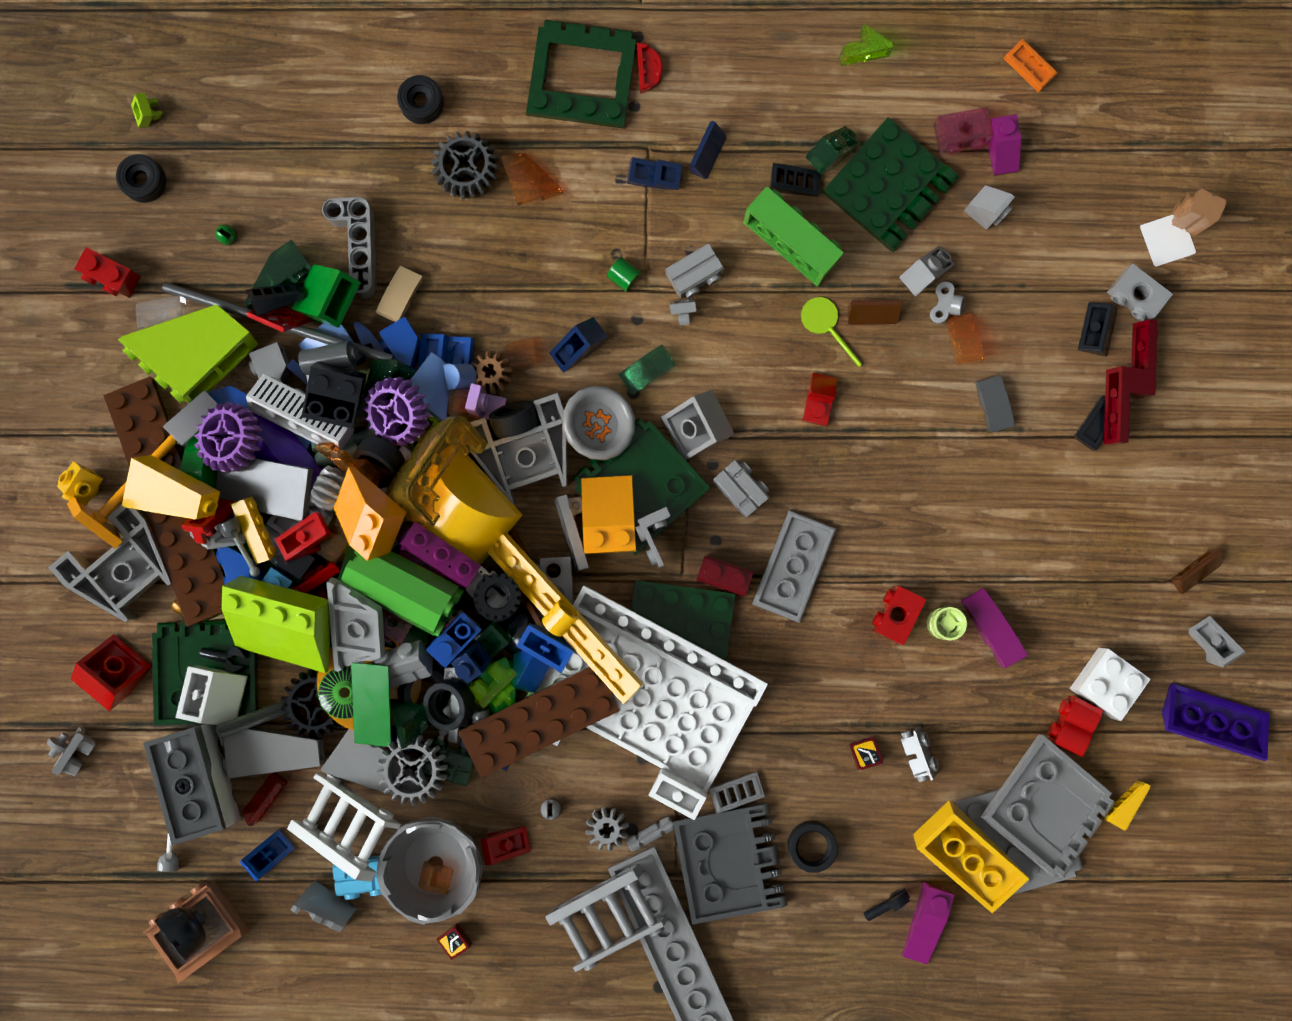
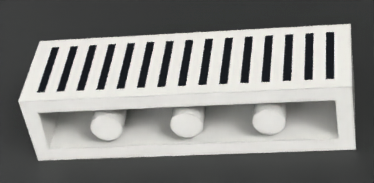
M262 374L246 396L247 407L252 412L339 455L354 433V428L351 429L301 417L305 393L300 389H293L285 385L276 377L271 378Z

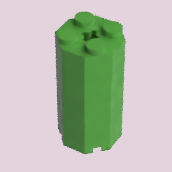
M355 550L354 554L356 556L353 561L349 560L340 581L382 606V609L433 636L439 637L446 623L449 624L454 616L455 610L453 607L459 603L464 590L393 551L367 561Z

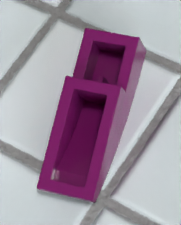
M984 588L961 600L984 643L990 647L1000 667L1007 668L1028 656L1013 629Z

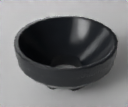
M518 608L514 615L504 621H500L497 626V634L499 635L501 646L507 652L517 654L522 651L516 645L529 623L535 624L528 609Z

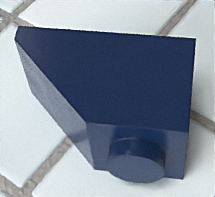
M592 317L575 325L549 354L564 373L594 352L608 336L595 318Z

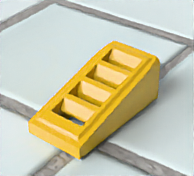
M1137 780L1115 802L1107 816L1101 818L1124 831L1127 830L1150 790V785Z

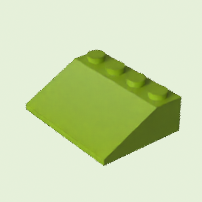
M241 575L222 586V612L236 647L323 673L328 672L331 629L328 599Z

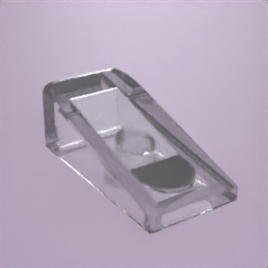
M182 296L135 304L138 329L148 328L187 314L186 299Z

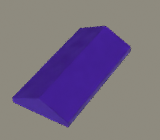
M254 413L253 416L260 420L257 426L263 429L258 433V436L263 440L257 443L261 450L253 453L255 458L312 468V490L313 484L323 469L316 465L315 459L292 431Z
M1173 683L1169 685L1162 710L1166 731L1262 761L1268 760L1270 713Z

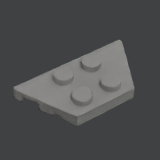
M330 578L327 581L334 671L343 670L344 667L350 666L351 662L364 663L365 661L381 658L385 654L382 606L338 579Z

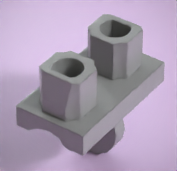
M79 726L68 744L65 741L69 735L64 732L61 733L59 738L50 737L47 744L52 748L48 755L55 758L58 752L62 753L54 764L52 773L58 776L61 771L72 776L77 774L83 762L72 757L73 752L76 749L88 756L96 744L94 739L85 734V728Z

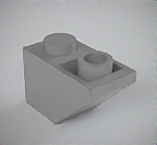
M985 185L964 212L987 230L992 223L997 226L1013 208L1010 203L1015 196Z
M938 246L917 260L899 278L914 296H917L951 269L955 263L952 261L951 255Z
M276 342L249 353L252 360L249 362V366L254 376L257 375L260 378L262 374H265L271 378L276 377L286 385L292 371L286 367L289 359L282 345Z

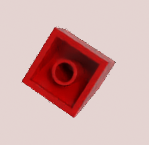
M113 634L75 664L71 680L105 709L111 711L129 696L152 666Z

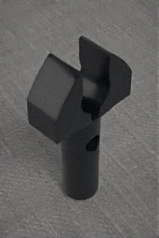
M231 646L228 652L205 647L200 650L201 657L223 662L226 666L225 671L230 673H237L246 668L245 666L236 665L231 660L236 656L249 658L244 649L236 646Z
M905 888L899 889L891 893L889 899L865 911L864 917L866 920L871 921L891 909L897 911L910 901V896Z

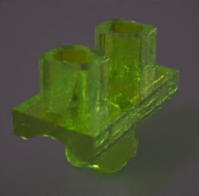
M495 661L486 670L494 679L488 687L481 679H477L469 687V690L476 698L475 703L479 707L485 708L496 695L498 697L492 702L496 708L503 702L509 706L513 703L509 696L515 688L510 684L504 691L502 689L517 673L513 669L506 668Z

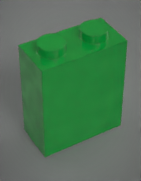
M313 264L302 286L305 298L295 302L292 309L310 317L311 320L339 328L361 282L341 270Z

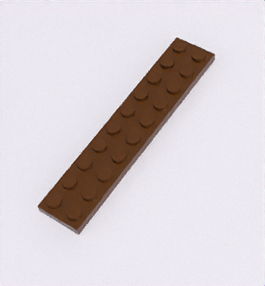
M149 376L103 395L129 468L131 458L152 455L169 437L170 434L163 428L169 419L155 380ZM175 444L161 459V461L178 470L183 459L179 446ZM145 511L186 626L193 627L223 614L222 586L225 585V573L218 563L216 557L217 549H207L201 544L196 543L190 536V532L182 529L181 525L189 518Z

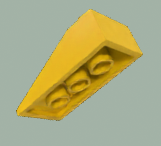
M950 800L913 834L917 849L991 913L996 911L1029 880V877Z

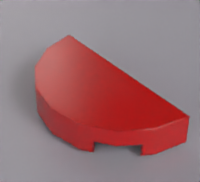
M637 43L641 94L652 90L658 85L662 78L663 63L659 53L657 54L648 44Z
M329 562L327 567H323L320 564L309 570L303 578V582L297 586L293 585L292 590L308 593L340 572V570L333 562Z

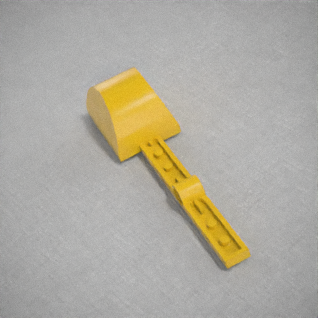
M450 444L444 447L402 498V505L413 522H417L479 565L490 555L503 571L514 579L521 591L544 615L542 623L545 628L555 636H563L623 704L627 703L642 688L644 683L510 537L508 532L522 517V513L458 444Z

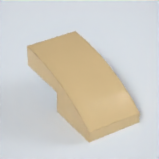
M400 266L389 283L376 313L394 322L403 318L410 307L411 298L422 283L423 276Z

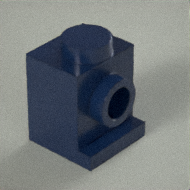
M475 640L466 646L454 658L451 664L456 675L460 679H464L466 683H469L483 674L492 659L479 642ZM473 652L481 662L477 663L471 656Z

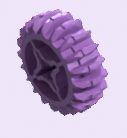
M389 377L384 379V381L382 380L374 384L375 387L368 390L370 395L364 399L368 404L363 408V410L368 412V416L364 420L371 423L368 429L375 430V437H382V439L394 446H407L418 441L419 437L426 433L424 429L430 425L426 419L432 415L426 411L430 404L423 401L426 394L418 393L420 386H412V380H404L403 377ZM389 393H394L393 399L390 401L386 399ZM404 423L408 425L405 431L399 429L400 425Z
M225 402V404H216L215 409H208V416H201L203 423L196 425L199 428V433L193 436L198 439V442L194 445L197 449H200L197 455L203 459L205 465L210 466L213 470L229 473L240 471L241 467H249L248 459H256L253 453L261 450L257 443L263 440L258 436V433L263 429L257 426L260 420L253 416L254 413L251 410L246 409L240 404Z

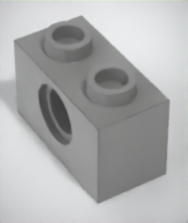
M1133 263L1122 271L1107 291L1116 304L1124 305L1131 311L1132 316L1139 321L1155 318L1173 295ZM1134 290L1141 293L1142 300H1138L1134 296Z

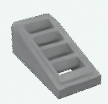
M757 771L710 786L709 788L717 814L765 797ZM752 780L756 791L755 794H751L747 781ZM741 783L743 784L746 796L742 798L738 788V784ZM733 787L736 800H731L728 788ZM722 790L727 801V803L723 804L718 793Z

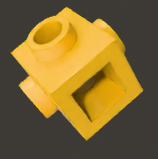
M73 461L68 470H65L60 475L57 487L64 493L62 495L64 499L70 501L73 497H76L87 505L90 499L97 495L103 478L95 471Z

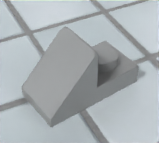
M1211 616L1189 629V635L1205 650L1208 663L1224 668L1245 654V651Z

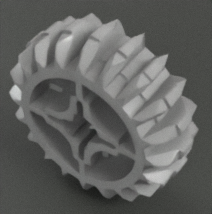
M408 734L407 743L402 736L398 737V745L392 741L388 743L391 751L384 749L381 752L387 760L379 759L377 764L384 766V769L377 770L376 774L384 775L385 777L378 782L379 785L387 783L389 787L384 790V793L388 794L393 791L394 794L391 798L393 801L402 796V805H405L410 798L412 806H415L418 802V797L422 803H426L428 801L427 794L431 798L437 795L433 788L437 790L443 788L442 783L437 780L447 779V775L440 773V771L446 770L448 765L440 764L439 762L446 758L445 754L436 755V752L441 747L437 745L431 749L430 746L433 743L431 738L423 744V735H418L416 742H414L413 734ZM417 749L423 752L424 755L419 759H413L408 754L405 755L402 750ZM395 757L398 758V763L401 767V772L396 779L393 775ZM430 760L432 777L428 783L423 768ZM421 761V764L417 766L418 769L415 771L417 775L412 773L405 778L403 777L408 772L407 769L409 767L407 765L413 766ZM410 780L416 785L419 784L423 789L409 790L402 787L401 784Z

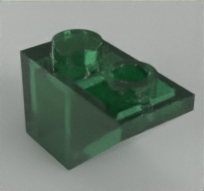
M844 126L824 135L805 157L822 175L836 167L854 152L861 143L858 141L855 132Z

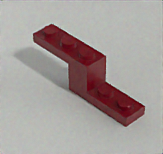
M1148 319L1133 323L1131 367L1121 366L1106 370L1104 445L1129 443L1130 398L1139 399L1155 396L1157 385L1158 320Z

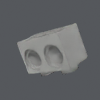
M572 557L540 558V564L536 565L573 605ZM551 564H558L561 568V573L557 578H551L547 573V569Z

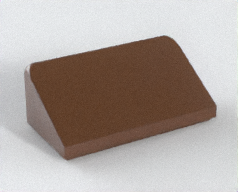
M852 300L848 306V324H897L902 301Z
M1218 549L1208 550L1172 577L1170 581L1181 594H1184L1221 566L1223 552Z

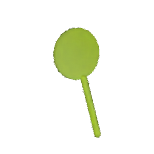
M815 297L807 301L801 311V321L804 327L816 334H824L830 331L857 366L861 367V361L833 328L838 319V311L834 303L823 297Z

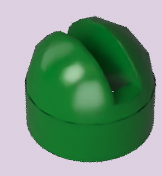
M220 225L215 231L216 239L225 246H230L237 240V232L230 225ZM223 230L231 235L228 239L221 233Z

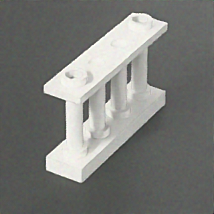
M316 773L313 778L323 784L324 787L308 818L303 821L291 820L287 829L353 879L372 882L377 872L368 866V859L384 828L399 829L401 824L393 819L394 815L391 812L382 808L378 809L342 784L341 778L329 774ZM334 792L341 798L324 831H320L317 829L318 825L316 823L329 797ZM350 803L358 811L341 844L336 843L333 835ZM366 816L375 821V824L359 856H354L351 854L352 849L350 847Z

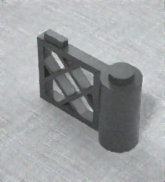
M345 341L301 350L298 360L308 383L310 367L315 362L357 371L356 363L360 358V354L356 345H353L351 341ZM368 395L362 397L357 418L368 416V413L363 410L368 405L364 400Z

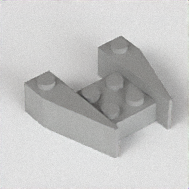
M558 393L534 401L541 426L535 427L523 434L495 441L486 418L461 425L469 451L513 505L516 504L512 490L559 474L562 486L567 487V438L563 430L564 409Z
M121 505L108 516L125 536L122 538L123 542L116 549L110 548L92 565L79 550L67 551L48 568L66 588L122 621L129 622L135 621L138 617L131 611L128 605L160 578L168 586H171V581L146 512L126 508Z

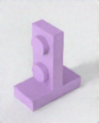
M471 383L470 390H457L452 412L479 419L486 418L490 421V413L497 408L507 405L508 400L507 398L487 394L482 386Z

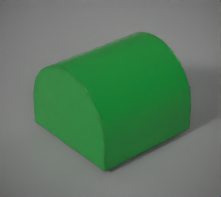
M621 256L608 271L607 278L627 292L641 275V271Z

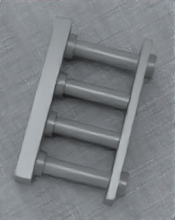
M639 863L552 908L545 916L550 926L556 922H559L560 925L563 924L581 958L573 967L575 972L583 968L585 971H588L599 963L598 960L648 934L653 937L665 929L664 925L669 919L667 914L656 919L637 885L639 883L638 879L643 873ZM623 887L625 890H629L647 923L636 930L631 926L616 898V891ZM600 899L603 902H607L624 933V936L613 942L593 908L595 906L594 902ZM579 910L581 913H585L603 946L591 953L572 920V914Z

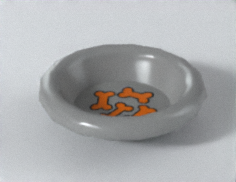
M590 386L579 390L568 400L563 411V430L567 441L579 454L590 459L607 460L619 456L630 445L635 434V416L631 405L619 392L605 386Z

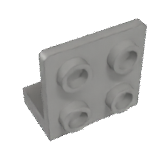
M667 507L638 519L639 526L635 527L641 543L646 541L650 548L646 551L651 565L657 564L658 568L664 567V564L648 529L652 528L654 532L667 526V520L671 517Z

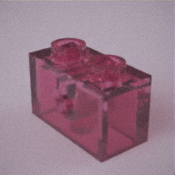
M988 107L941 115L937 117L933 124L939 153L955 154L969 147L972 150L986 147L993 137Z

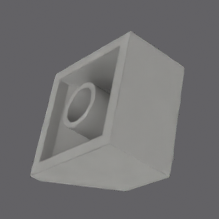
M713 390L691 397L661 417L679 454L685 460L735 435Z

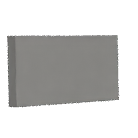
M789 510L752 604L800 623L836 529Z

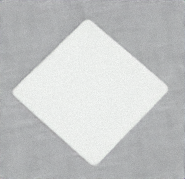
M1174 215L1140 226L1151 259L1156 267L1196 253L1190 233L1186 232L1185 228L1180 229L1172 225Z

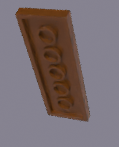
M589 666L459 730L458 733L480 777L483 778L620 711L621 708L613 692Z

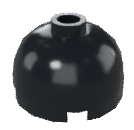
M177 907L168 910L155 920L159 929L186 962L202 948L206 938V932L202 925L206 921L197 910L192 913L187 908Z

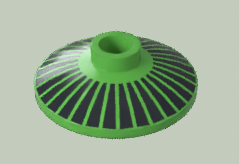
M344 667L343 670L338 672L334 671V669L324 676L319 685L318 697L322 708L329 715L336 718L348 719L353 717L351 667ZM344 687L350 691L347 698H342L339 694L340 690Z

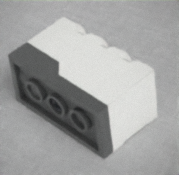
M204 724L143 743L172 846L224 830L242 820L238 805L233 799L230 778H228L223 769L224 756L219 750L215 725Z

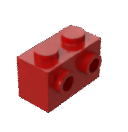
M85 247L74 270L82 274V280L94 286L98 282L104 285L102 290L116 297L120 293L130 298L141 278L140 275L87 247Z

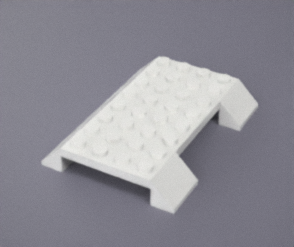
M583 585L573 606L644 683L642 688L625 704L614 694L621 710L586 728L660 767L661 770L649 796L695 820L707 798V792L752 708L758 704L768 683ZM574 651L562 673L549 667L536 692L589 667V665ZM528 692V694H527L526 697H528V696H530V695H532V694H534V693ZM560 740L553 743V745L558 746Z

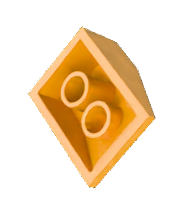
M354 466L348 467L334 505V510L349 545L369 561L390 553L406 511Z
M632 475L581 478L584 554L636 552Z

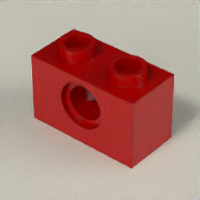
M894 586L893 589L889 588L884 596L883 602L886 604L882 612L878 611L872 621V625H874L872 631L899 645H904L926 599L901 586ZM895 607L900 608L903 613L901 620L897 622L891 617V611Z

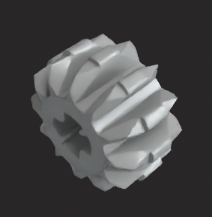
M325 467L313 484L310 502L323 510L333 511L346 473L336 467Z
M603 806L601 808V816L594 810L592 816L595 820L587 819L586 824L593 828L586 829L585 834L594 835L589 841L591 845L599 841L598 850H602L603 845L607 844L608 851H612V842L621 847L622 842L619 837L623 839L628 837V833L622 830L628 828L629 824L628 822L619 823L624 819L625 815L620 813L615 817V807H612L611 813L607 814V809ZM604 823H609V827H614L611 829L610 834H605V830L603 832L600 830L603 828Z

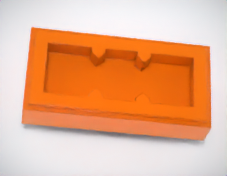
M1023 38L1003 58L1038 93L1058 73Z

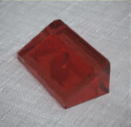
M272 772L244 808L243 815L248 826L259 823L288 784V781L278 773Z

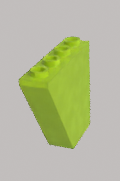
M217 304L121 336L118 339L125 347L122 351L133 362L138 359L140 361L138 366L148 375L153 372L156 375L154 380L164 389L170 387L172 389L170 394L181 404L184 401L189 404L204 390L207 393L212 390L258 345L251 333Z

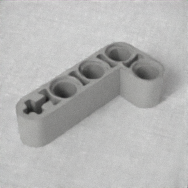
M361 197L328 199L322 206V213L325 218L335 227H348L349 275L361 282L359 286L363 285V279L368 284L364 285L362 290L358 288L356 295L362 299L371 298L377 289L374 211L369 203ZM359 208H366V212L362 216L355 215ZM334 209H341V213L337 217H331ZM360 232H367L364 240H356ZM361 256H367L368 260L364 265H357V260Z

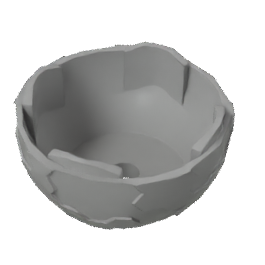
M426 817L411 821L397 829V832L381 850L377 865V879L381 895L387 899L397 912L409 921L423 925L444 921L455 915H460L475 898L482 875V860L474 839L452 821L437 817ZM431 857H440L443 860V867L438 870L433 869L430 866Z

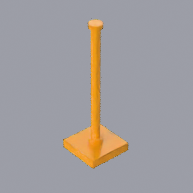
M169 435L153 452L152 456L161 460L175 446L177 441ZM126 482L99 511L91 510L76 497H73L67 503L73 517L115 549L123 541L115 527L107 522V517L123 501Z

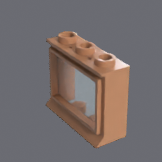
M215 880L207 885L204 881L190 891L193 894L187 900L181 897L169 906L170 909L177 907L187 908L192 913L197 910L206 921L202 925L206 932L205 942L202 948L187 962L155 923V920L163 914L162 912L148 922L151 927L143 932V934L148 936L176 976L177 984L250 930Z

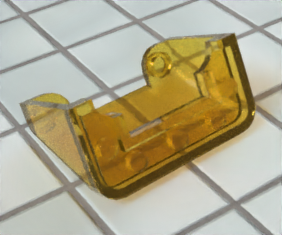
M451 415L426 431L384 493L406 511L403 521L417 522L418 524L434 527L440 518V515L434 510V502H438L440 497L433 488L457 452L468 456L470 451L481 454L488 443L464 416Z

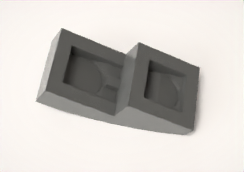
M1001 375L975 381L979 403L984 409L988 431L992 433L1015 426L1009 398Z

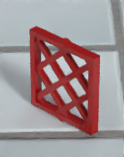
M286 306L268 312L276 313V315L266 313L257 316L254 309L247 311V317L281 332L298 328V326L310 322V317ZM268 318H277V320H269Z

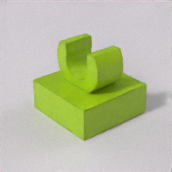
M135 93L131 104L138 128L149 127L151 120H158L162 116V111H153L150 108L157 106L158 99L150 98L147 100L145 93Z

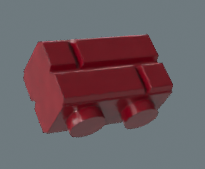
M704 556L696 580L744 597L746 596L753 572Z

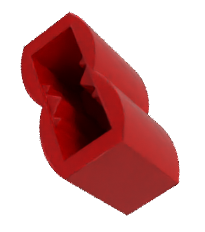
M1069 696L1068 699H1064L1061 702L1058 710L1061 713L1059 720L1051 725L1048 736H1050L1049 740L1054 745L1082 757L1089 746L1092 734L1100 721L1103 710L1075 696Z

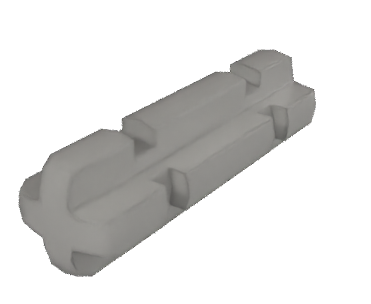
M665 817L660 820L659 824L654 823L638 832L639 835L636 836L634 834L627 838L626 843L629 849L634 852L640 849L642 844L645 846L660 838L664 832L666 834L674 830L673 822L670 817Z

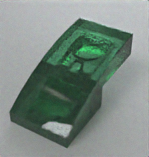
M660 345L618 375L630 393L634 395L652 381L659 379L674 368L676 363L665 347Z

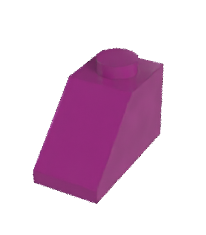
M1017 114L992 118L986 126L985 132L993 175L1016 173L1019 171L1021 134Z

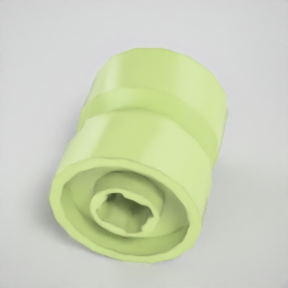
M936 608L931 611L927 618V629L937 639L956 640L965 633L967 628L966 617L957 608Z

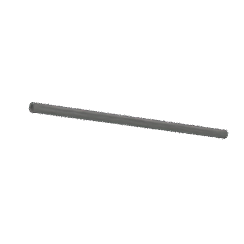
M165 282L162 286L163 292L207 306L217 304L225 312L256 321L247 317V311L252 309ZM268 318L269 320H277V318ZM302 325L287 331L328 345L348 341ZM352 342L353 345L358 347L360 355L390 365L394 363L395 355Z

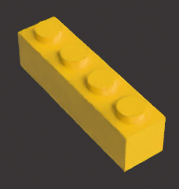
M253 496L231 504L235 516L240 522L241 530L255 563L259 564L276 557V549L272 544L269 532L266 530Z

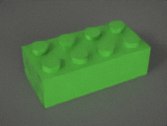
M766 186L746 209L743 223L818 287L838 265L844 254L841 251L842 247L834 239L829 240L822 234V229L814 222L809 223L804 219L803 213L797 207H790L783 201L784 197L779 191L771 190Z

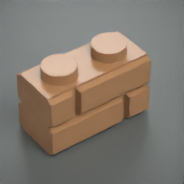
M1204 189L1198 190L1193 195L1189 193L1183 202L1178 201L1171 213L1174 215L1172 225L1180 229L1185 228L1186 232L1197 236L1219 221L1227 204L1226 200L1217 195L1213 197L1212 193Z

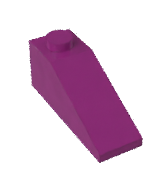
M923 881L902 953L903 957L928 964L948 920L955 896L948 888Z

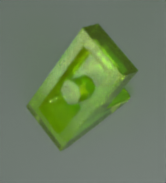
M863 24L860 30L861 43L855 41L846 44L845 47H842L839 58L841 66L886 58L892 52L893 43L866 24Z

